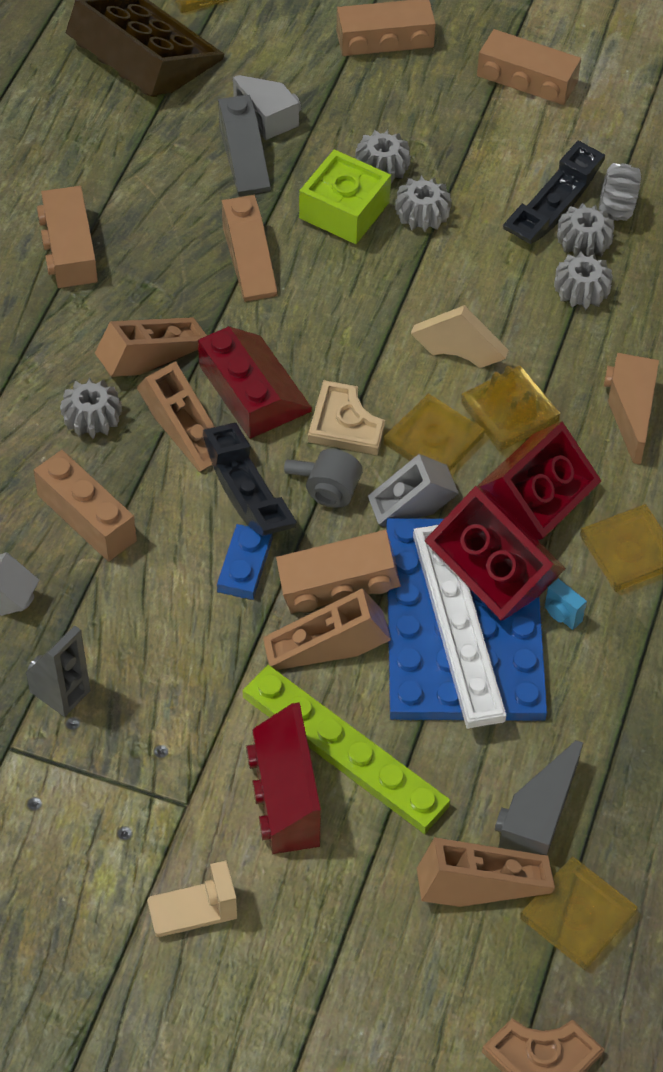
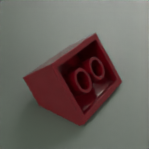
M228 326L198 339L200 368L249 439L312 412L311 405L260 335Z
M563 421L534 433L488 475L478 487L489 491L537 540H540L556 527L602 480Z
M475 486L424 540L500 620H505L538 598L566 569L489 491Z
M300 702L291 703L253 728V744L246 745L249 769L257 768L258 780H252L255 804L263 803L265 813L264 816H259L262 841H270L272 854L320 847L321 808Z

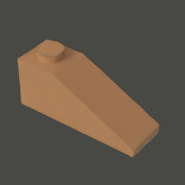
M255 195L222 200L223 231L244 302L277 296V287L263 221Z
M193 317L110 321L95 354L111 377L141 375L199 350L198 339L207 335Z
M617 353L615 366H607L604 387H610L608 403L633 463L641 464L659 360Z
M175 361L145 377L138 385L137 390L156 421L195 468L201 472L212 465L204 442L203 430L215 426Z
M363 588L263 637L268 663L275 670L357 657L391 640L383 610Z
M436 837L432 840L417 867L421 901L463 907L551 894L555 889L547 855Z

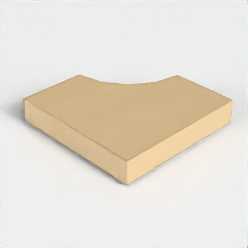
M465 305L415 324L411 331V335L433 356L440 354L457 355L471 361L479 368L506 359L509 351Z
M323 380L308 433V443L378 455L385 429V420L371 415L362 407L358 399V386Z

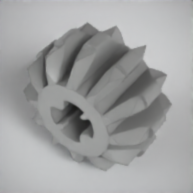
M388 129L385 133L381 134L374 130L371 136L363 135L355 153L357 160L391 174V184L395 178L403 179V175L408 170L411 160L408 141L402 140L400 133L390 135Z
M613 163L609 166L602 186L599 211H608L609 218L616 221H627L633 215L641 182L639 168L631 167V165L624 163Z
M421 175L418 181L408 179L406 185L399 187L397 199L395 200L396 214L399 215L401 224H409L411 231L421 227L426 232L428 227L438 229L441 223L447 222L452 199L450 198V193L447 192L446 184H437L435 178L430 181L424 180Z
M582 203L579 209L570 206L566 214H562L559 219L558 243L562 244L564 252L573 251L576 258L580 251L586 257H590L594 253L602 257L605 249H609L613 242L614 220L609 218L608 211H598L596 205L592 208H587Z
M580 251L577 258L567 255L564 262L559 263V266L556 268L554 287L555 291L559 293L560 301L570 300L572 308L577 304L582 305L585 310L590 304L599 307L603 299H607L610 294L613 278L612 270L607 268L606 260L597 261L595 253L590 257H586Z
M89 377L86 384L82 385L75 381L73 389H65L64 400L61 401L60 405L61 415L64 417L67 429H75L78 437L89 433L91 438L94 439L96 433L101 432L108 435L109 427L118 426L122 404L119 401L118 392L115 390V387H108L104 379L95 384Z

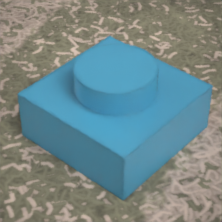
M558 578L548 587L544 608L547 609L554 620L563 622L570 629L574 630L583 621L587 601Z

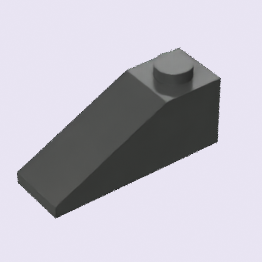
M250 94L218 99L219 129L238 196L270 192V182L257 117Z
M77 626L71 628L43 656H37L30 663L26 672L30 692L64 717L91 691L81 629Z
M575 740L514 794L509 809L501 808L495 825V831L501 832L498 848L548 855L579 763L583 742Z

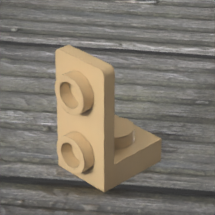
M227 860L210 864L211 880L204 881L205 884L148 897L147 902L156 937H163L237 919L236 895Z

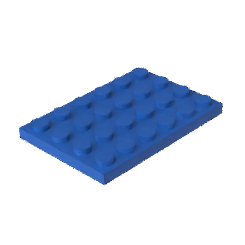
M387 518L386 530L393 548L401 587L390 589L387 592L388 631L391 638L388 641L390 720H464L413 538L415 528L439 525L444 519ZM470 589L505 709L506 721H546L547 705L539 597L505 620H500Z

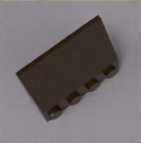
M75 0L65 32L76 40V44L79 47L91 51L101 63L110 65L119 72L120 77L132 81L140 87L142 93L151 97L173 93L223 60L225 55L149 0Z

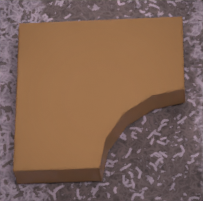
M513 1018L482 1047V1053L501 1072H586L603 1055L605 1050L574 1020L560 1028L541 1031L527 1028Z

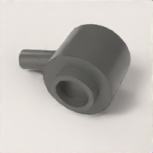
M338 449L323 450L318 455L315 463L287 459L284 464V472L286 474L309 476L306 483L308 493L315 501L326 507L339 508L347 506L363 473L361 463L354 456Z

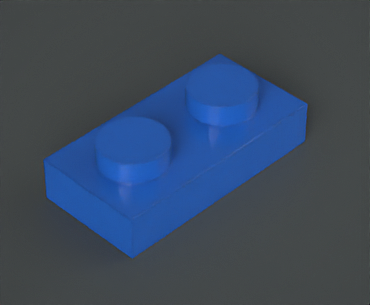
M236 524L217 582L218 593L254 600L273 540V534L262 536L249 526Z

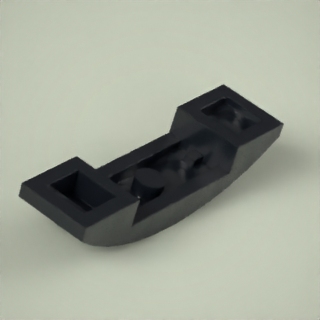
M577 140L559 161V170L527 206L522 203L503 224V229L529 244L541 239L559 223L562 214H566L569 207L575 205L605 160V154Z
M235 422L204 429L203 438L214 470L229 500L246 524L262 536L296 528L297 521L283 498L273 497L249 457L251 446L238 424Z

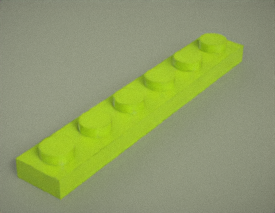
M267 665L242 690L243 698L269 718L291 703L300 702L308 747L424 835L450 807V799L270 665Z

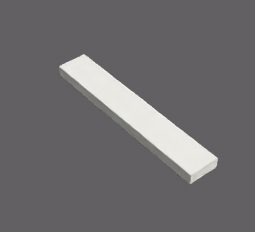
M438 525L415 528L413 538L466 728L503 723L506 720V713L470 589L424 541Z

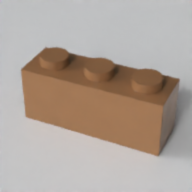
M406 0L337 7L336 31L342 56L434 47L436 23L429 0Z
M493 29L479 52L477 76L565 105L578 82L581 58Z
M81 186L41 191L43 205L37 206L40 226H47L46 230H41L44 250H51L50 255H45L48 275H55L57 288L97 283L96 261Z
M60 450L33 470L38 496L108 562L137 541L134 515L63 450Z
M387 530L276 557L282 593L291 614L313 611L317 607L331 604L362 588L369 595L383 594L390 589L401 587L394 552Z

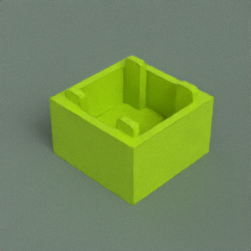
M334 149L299 190V218L357 244L390 203L391 174Z

